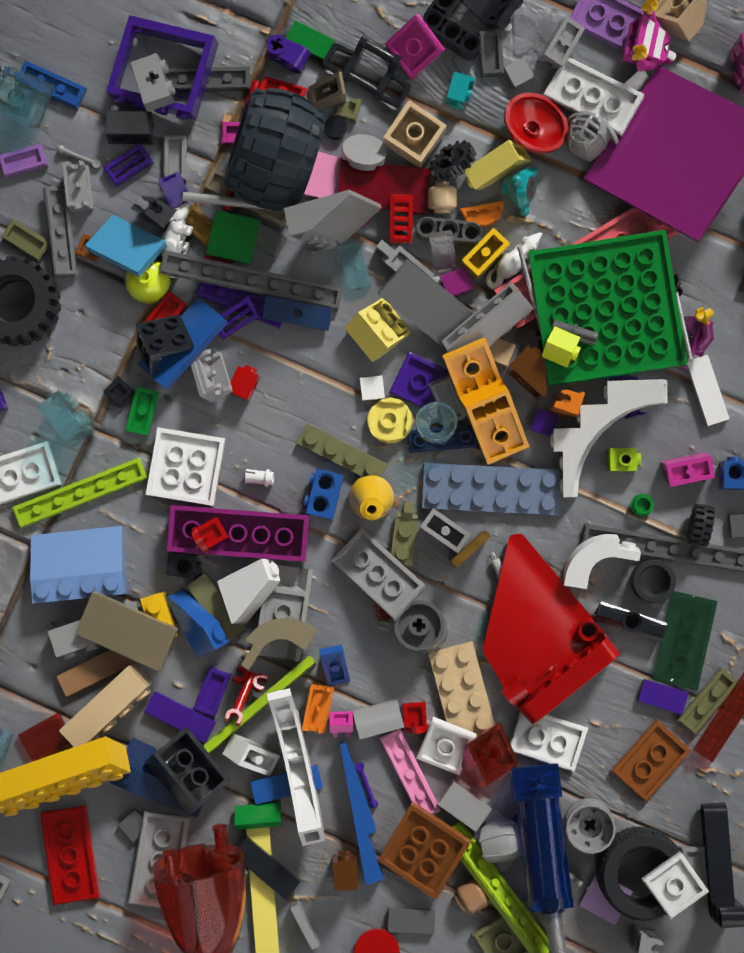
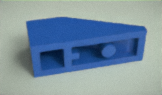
M180 590L166 597L197 659L229 643L220 623L185 590Z

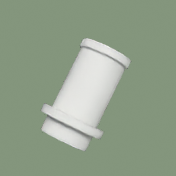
M246 469L245 483L262 484L265 487L273 486L274 472H270V469L266 471Z

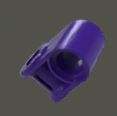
M272 35L267 41L268 57L292 72L301 73L311 52L303 45L294 43L281 35ZM277 46H281V49L278 48L276 51L273 50V48H276Z

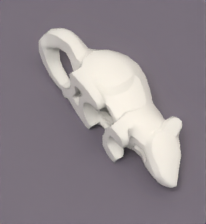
M184 203L176 208L177 211L170 219L167 230L163 233L161 239L165 240L167 244L164 250L186 255L189 242H186L185 239L186 236L191 235L193 227L185 225L189 206L187 203Z
M542 233L523 237V242L516 245L510 253H506L499 260L498 264L495 265V268L488 272L486 284L491 290L502 286L504 279H509L520 272L522 264L517 246L522 247L525 261L530 260L529 251L536 250ZM496 270L497 279L494 283L491 281V275Z

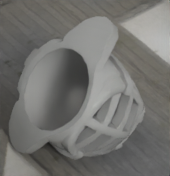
M581 111L570 115L567 120L568 125H571L568 137L569 149L574 156L582 160L591 162L606 149L610 139L615 145L619 143L617 135L609 123L593 112Z
M491 811L486 817V825L481 828L479 843L482 848V857L490 863H495L497 870L506 871L510 868L513 860L521 856L524 836L514 821L507 820L500 813Z

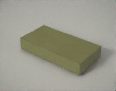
M12 219L1 236L3 240L38 262H41L50 248L48 240L15 219Z

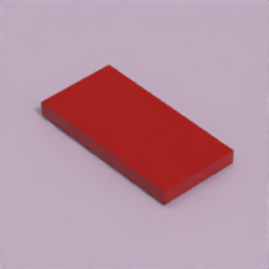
M87 804L40 812L53 905L99 898L100 890Z

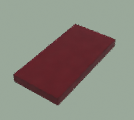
M347 160L340 161L338 193L351 190L381 204V211H390V194L413 195V214H427L430 183L429 169L384 164L381 167L380 165L376 166L374 170L365 171L351 167ZM395 202V206L408 207V203Z

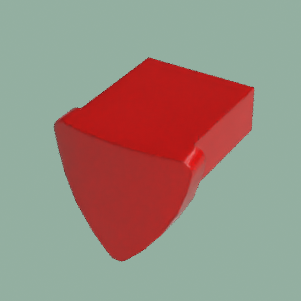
M218 517L213 518L198 528L195 526L191 529L195 543L205 553L210 551L209 548L229 537Z
M426 702L403 703L404 728H402V731L409 734L426 732L430 724H427Z

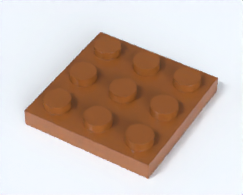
M412 802L378 861L436 900L472 840L415 802Z

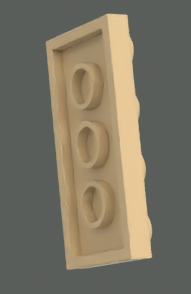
M473 641L436 650L428 654L446 722L476 733V736L497 731Z

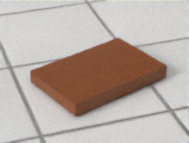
M655 719L610 771L642 800L647 802L691 750Z

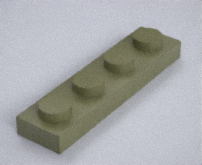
M306 423L296 444L361 477L370 475L381 477L388 465Z

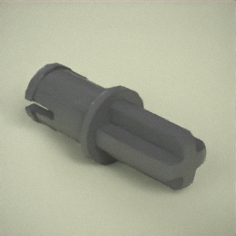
M557 320L554 321L551 330L552 332L554 327H558L580 337L579 342L589 345H595L598 338L597 332L580 328L578 324L574 326Z

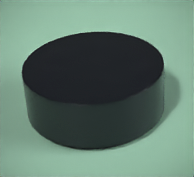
M334 115L325 121L324 130L329 138L337 140L346 134L347 125L342 117Z

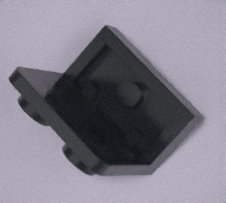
M461 0L487 28L503 30L510 23L514 12L523 4V0Z

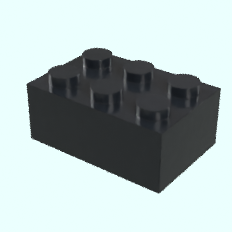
M185 727L144 761L188 816L231 781L188 727Z

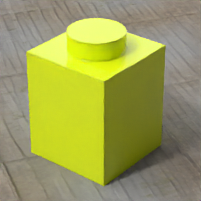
M554 327L546 342L542 357L568 367L571 359L576 361L581 350L580 347H577L580 337Z

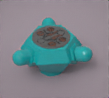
M534 166L521 170L510 177H505L503 181V194L508 195L509 200L519 208L522 216L529 214L528 205L535 197L537 188L535 177L538 174V169Z

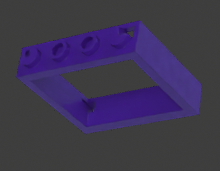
M129 15L106 92L112 98V101L119 102L120 105L130 103L137 109L146 110L140 93L120 88L136 33L201 48L203 52L187 105L175 102L154 110V112L160 115L167 116L170 113L176 115L181 120H188L189 118L196 120L219 45L215 36Z

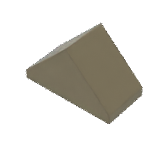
M338 71L308 87L310 100L317 109L340 105L346 102L342 72Z

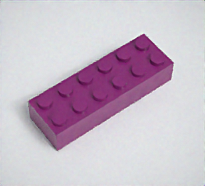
M171 505L167 551L307 562L310 516ZM218 517L229 537L209 548L210 551L205 553L195 543L191 529L195 526L198 528L213 518Z

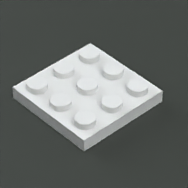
M157 427L146 495L214 506L226 439Z

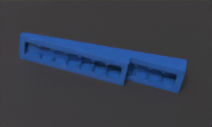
M344 741L340 744L365 884L367 886L383 880V873L369 835L377 832V828L347 742Z

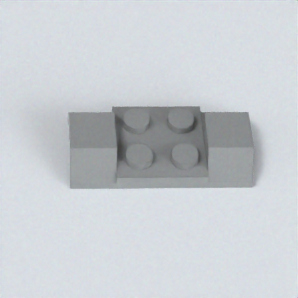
M277 565L280 583L261 605L258 627L278 618H295L306 622L313 570ZM278 639L269 642L261 651L260 656L300 661L302 648L291 641Z

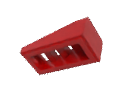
M390 194L388 240L392 243H412L413 195ZM395 202H407L408 207L395 206ZM395 212H407V216L395 215ZM395 221H404V222H407V225H394V224H395ZM394 231H406V235L394 234Z

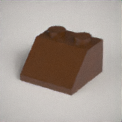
M527 346L505 372L539 402L547 394L545 360L542 358V353L536 347L531 349Z

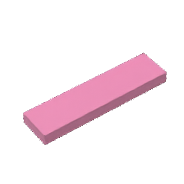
M401 729L393 730L379 737L411 803L415 802L433 815L440 812L441 809Z

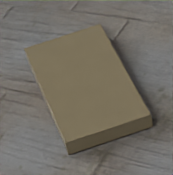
M93 591L75 634L160 672L179 628Z

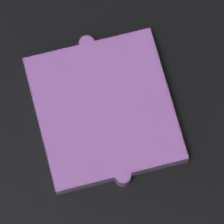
M595 873L590 885L586 886V892L579 906L615 925L621 913L617 912L602 894L597 882V874ZM619 884L621 890L626 894H632V890Z

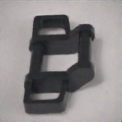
M364 35L358 41L355 51L334 43L323 60V67L332 73L342 72L343 81L352 82L373 94L375 99L381 100L397 109L401 108L411 91V85L395 74L402 56L391 54L370 42L369 38ZM365 49L390 63L378 87L352 73ZM336 51L351 56L343 71L329 64L331 57ZM391 80L405 88L403 95L398 101L383 95Z

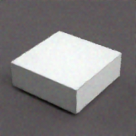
M382 375L360 378L362 401L385 399Z

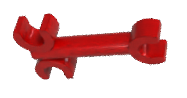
M238 665L237 672L242 673L243 677L234 675L232 682L237 685H243L233 709L228 710L224 718V722H228L229 717L235 716L237 718V727L241 725L243 719L241 711L251 688L255 692L262 693L264 687L258 685L257 682L262 681L266 683L268 679L267 675L263 673L256 675L253 672H248L241 665Z

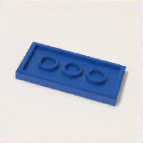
M199 297L181 315L194 344V349L162 356V362L159 363V373L150 375L143 358L138 363L144 371L166 390L172 386L228 324L222 316Z

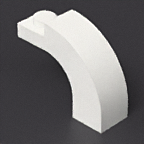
M603 534L587 539L569 556L563 573L564 586L587 589L590 572L597 562L608 557L639 561L641 551L636 547V544L624 541L622 544H619L620 539L616 534Z

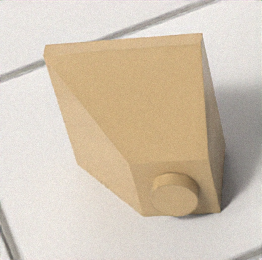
M659 0L657 10L655 11L656 20L672 36L690 41L704 24L707 0Z

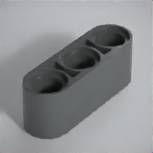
M423 217L416 225V235L418 239L424 242L471 247L478 244L482 234L480 225L470 221ZM429 225L432 228V232L424 234L420 231V227ZM450 227L454 230L455 234L448 237L443 234L442 230ZM467 230H474L477 233V237L469 239L466 237L465 232Z

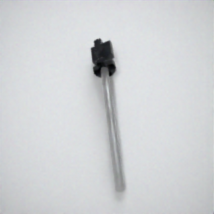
M517 246L539 331L535 333L536 336L541 337L536 298L522 247ZM541 338L540 340H538V345L540 348V352L543 353V345Z
M675 274L673 277L688 361H693L679 297L683 294V290L680 287V276Z

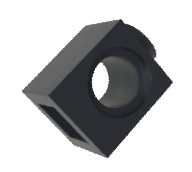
M169 552L165 575L195 579L196 575H200L202 562L198 561V556ZM184 559L190 563V569L186 573L181 572L179 569V563Z

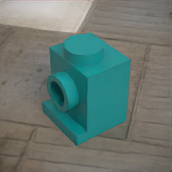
M457 72L453 73L446 99V104L450 105V108L462 110L464 103L470 101L473 90L470 88L474 87L476 77Z

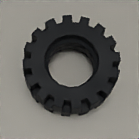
M693 505L687 530L688 544L705 547L709 545L715 518L713 506Z

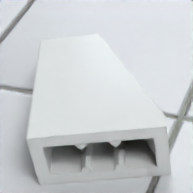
M260 559L217 581L231 624H246L280 583L279 569L273 560Z

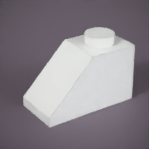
M234 733L223 752V755L237 765L267 776L271 775L280 757L277 753Z

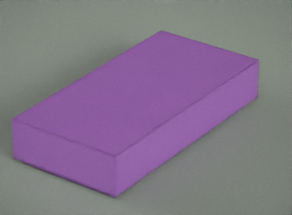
M41 143L0 155V165L5 179L48 167Z

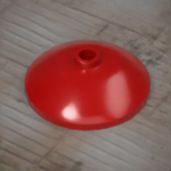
M522 93L515 96L506 106L504 112L505 127L511 138L524 149L534 153L546 154L556 151L565 142L568 135V122L563 111L551 99L537 93Z

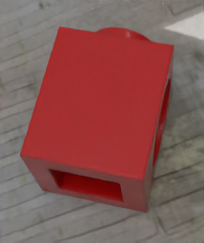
M245 365L244 368L238 366L230 382L233 390L230 394L250 402L260 380V376L256 374L257 369Z

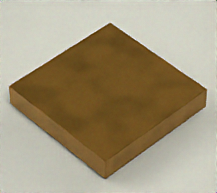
M486 530L481 531L450 560L453 567L458 568L491 535Z

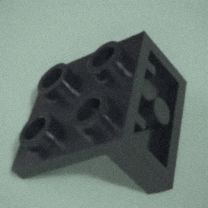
M180 315L136 324V343L150 375L159 373V363L162 362V356L194 349V344Z

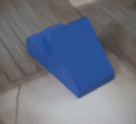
M342 644L319 649L328 686L350 682Z

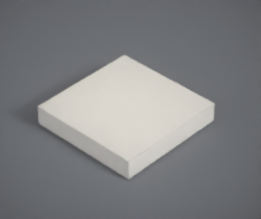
M433 717L416 759L460 775L476 738V733Z
M680 851L642 878L670 919L709 892Z

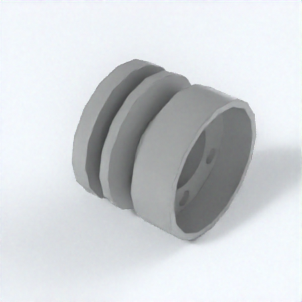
M584 798L576 801L568 809L565 817V827L568 839L576 849L584 853L594 854L602 852L610 846L615 838L616 826L611 811L603 802L593 798ZM593 819L594 827L588 826L586 828L585 820L591 821Z

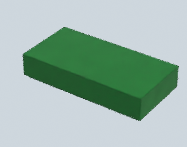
M296 20L286 36V39L303 45L311 52L310 55L322 61L335 43L334 39Z
M281 802L235 806V830L282 826Z

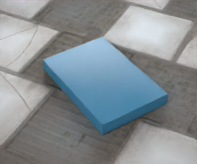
M112 215L85 245L87 251L138 277L145 272L167 246L165 240L115 215Z

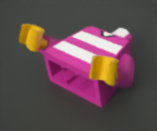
M645 0V4L641 7L644 14L629 25L622 60L635 64L636 69L640 72L654 70L663 63L671 65L676 58V53L668 49L671 38L670 34L656 20L657 0Z

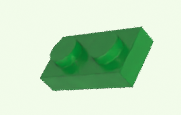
M136 387L126 431L149 437L160 392Z

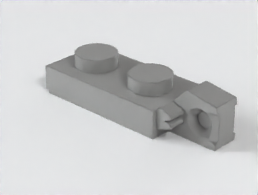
M381 240L376 246V249L384 255L381 260L394 272L408 258L431 278L434 276L428 268L400 245L393 244L390 247Z

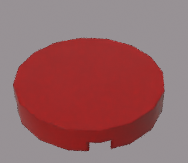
M372 928L366 930L358 937L355 942L354 953H400L397 939L391 932L382 928Z

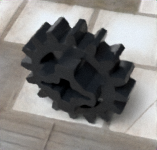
M463 140L461 143L456 141L454 145L448 144L447 147L445 146L440 149V154L434 155L435 159L430 161L431 166L428 169L435 180L442 182L445 179L448 182L451 177L456 179L458 175L461 176L466 172V168H471L470 163L476 160L474 157L477 154L470 142L467 143L466 140Z

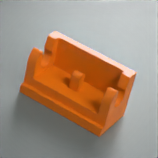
M562 390V394L556 396V398L562 400L555 401V404L551 405L549 412L574 419L579 414L585 393Z
M311 683L302 730L315 731L320 734L325 733L334 687Z

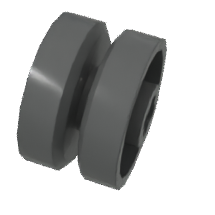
M423 600L414 601L401 617L394 621V630L399 642L408 650L417 654H430L438 650L445 642L448 634L447 621L443 613L432 603ZM424 624L426 626L425 629L421 628V632H419L418 627Z

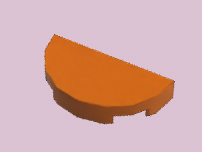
M504 200L460 208L459 211L465 221L475 222L481 228H487L494 225L500 219L504 210Z

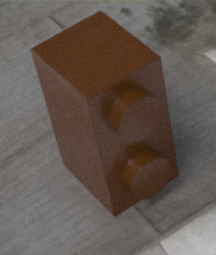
M339 850L338 854H334L333 874L335 891L358 889L357 853H352V850Z

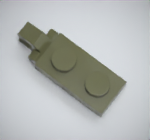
M405 501L403 513L398 512L395 519L391 555L401 564L412 566L418 515L412 514L414 502Z

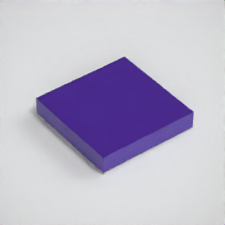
M408 352L389 393L430 412L435 401L428 384L447 376L449 372L447 369Z

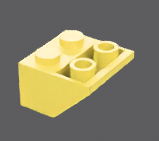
M383 298L358 312L344 327L372 362L384 356L412 333L406 323L393 310L392 306Z

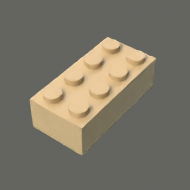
M136 664L128 666L59 730L60 733L73 747L99 739L98 735L101 732L103 734L109 732L118 723L115 720L118 716L120 718L126 716L135 707L132 704L133 702L142 701L151 692L152 681Z

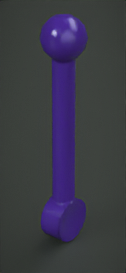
M358 762L355 768L360 772L369 796V806L377 808L378 801L373 797L364 772L365 766L362 762Z

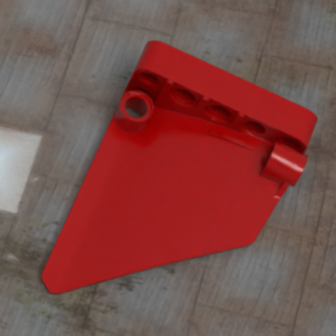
M521 533L511 534L508 539L487 628L483 653L504 688L502 693L514 707L517 706L531 724H535L613 662L620 653L619 649L598 626L594 618L569 588L564 586L563 581L527 538ZM591 624L595 630L592 634L587 635L582 632L583 626Z

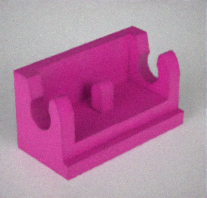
M706 452L661 461L662 468L666 473L664 479L669 484V487L715 478L712 457Z

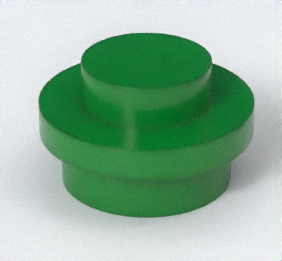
M638 494L632 499L631 509L637 516H647L653 511L654 502L649 495Z

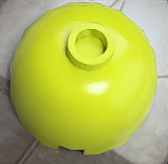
M154 260L140 277L126 271V289L136 301L145 304L157 303L162 300L169 290L171 279L168 275L160 274L161 263Z

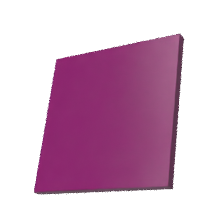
M658 66L641 91L645 97L623 136L616 134L619 143L615 145L610 139L606 149L597 157L585 175L584 180L699 243L744 176V108Z

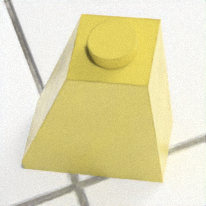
M507 140L472 164L471 168H466L465 174L467 176L465 179L472 189L483 190L527 165L532 160L526 149L515 141Z

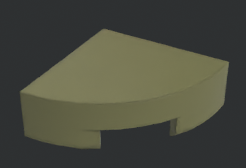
M352 99L337 108L334 115L356 123L362 100Z

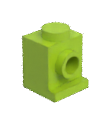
M637 448L607 449V472H635L637 467L641 466V453H637ZM623 455L629 457L627 464L622 462Z

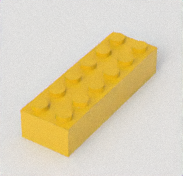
M105 736L1 772L0 813L4 814V816H14L18 814L19 810L37 808L42 802H55L60 799V796L78 794L81 792V789L86 787L95 788L101 786L104 781L122 779L123 775L131 772L126 746Z

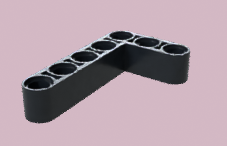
M433 0L424 13L423 20L427 24V21L431 19L438 22L436 26L428 25V27L439 42L463 59L474 60L480 51L481 41L479 37L450 18L461 0ZM447 1L450 3V6L443 8L439 3ZM452 31L457 36L455 38H448L446 33ZM466 44H473L475 49L469 51L464 46Z
M726 803L701 804V826L703 845L705 846L709 891L707 893L710 918L720 928L744 927V906L734 897Z

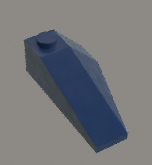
M133 737L126 749L131 772L123 775L122 779L110 781V783L133 794L186 813L144 762L157 749ZM202 806L193 812L191 816L197 818Z

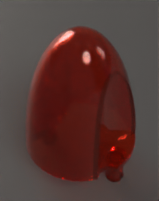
M216 824L212 827L215 845L196 844L176 850H166L152 866L154 885L162 915L173 940L182 953H232L239 939L246 899L245 859L243 851L229 843L227 824Z

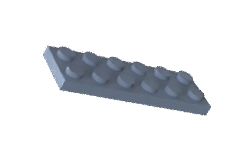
M424 463L422 509L434 508L437 510L559 516L561 470Z

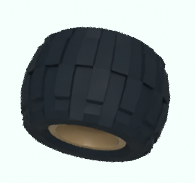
M257 88L252 91L246 103L224 177L226 189L233 191L237 198L247 204L265 210L281 211L283 208L299 204L308 185L320 148L325 127L323 110L315 108V104L305 97L284 89L267 88L262 90Z

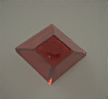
M500 722L464 745L461 767L471 787L488 786L519 764Z

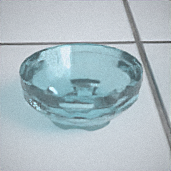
M439 402L429 403L423 406L417 413L416 429L424 440L431 443H442L450 439L455 433L457 416L454 410L446 404ZM432 423H440L443 426V430L439 433L432 432L429 428Z

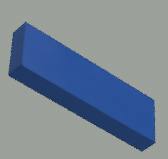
M26 60L16 78L17 83L77 110L87 92L86 87Z
M318 764L313 765L311 769L315 788H323ZM287 772L250 781L255 804L292 796Z

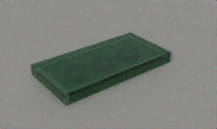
M673 592L670 596L665 618L667 623L666 631L659 644L652 680L698 691L718 601L682 592Z

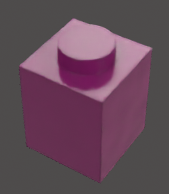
M466 267L440 276V283H438L455 298L471 293L474 289Z

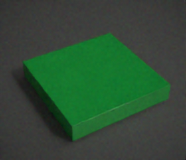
M216 210L206 255L251 265L261 221Z

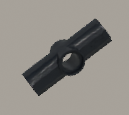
M600 601L594 619L660 642L665 635L667 625L666 622ZM629 615H633L636 619L635 625L631 628L627 627L625 619Z

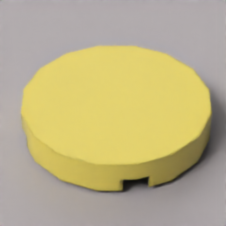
M385 398L378 401L370 409L367 423L370 432L376 439L390 444L401 441L409 434L413 425V418L408 406L401 400Z

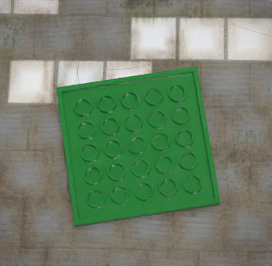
M666 230L529 251L543 351L555 320L574 326L578 324L580 328L598 333L595 345L578 343L577 347H580L581 350L576 361L571 359L568 367L545 358L549 387L688 365Z

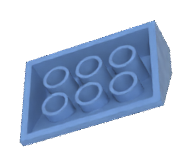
M122 526L31 535L30 584L32 604L90 598L93 591L105 596L129 594Z

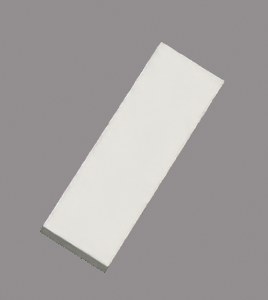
M705 355L701 358L693 359V361H688L687 370L706 427L729 420L709 356Z

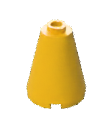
M376 475L359 478L352 485L349 492V504L352 511L365 520H378L386 516L394 503V493L390 484L384 478Z

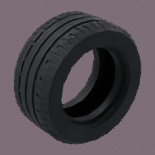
M640 826L621 830V832H617L610 846L598 855L596 878L599 888L609 904L621 915L638 921L657 920L664 917V915L667 916V914L653 894L646 897H633L621 890L618 883V869L621 861L629 853L638 849L653 850L662 856L664 862L678 853L680 849L671 839L655 829Z

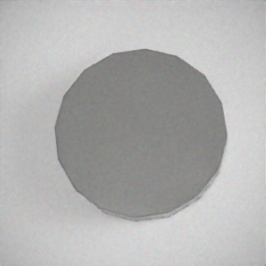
M367 134L350 136L342 146V158L344 161L346 159L351 167L359 170L371 171L376 166L380 165L381 167L384 165L387 157V148L384 143L378 138Z

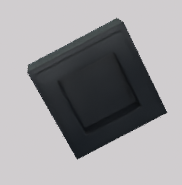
M118 376L103 393L121 408L135 394V391Z

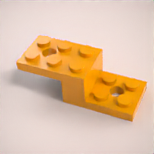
M485 337L442 355L486 463L489 465L528 448L529 444L511 395L500 378ZM470 363L477 364V368L473 372L466 371ZM499 431H505L506 435L503 439H495Z

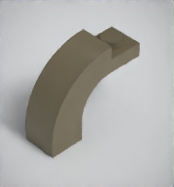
M278 618L268 621L257 627L245 640L252 644L253 647H247L243 652L241 659L244 661L241 666L250 670L263 648L269 642L278 639L291 641L306 650L318 629L305 621L295 618Z

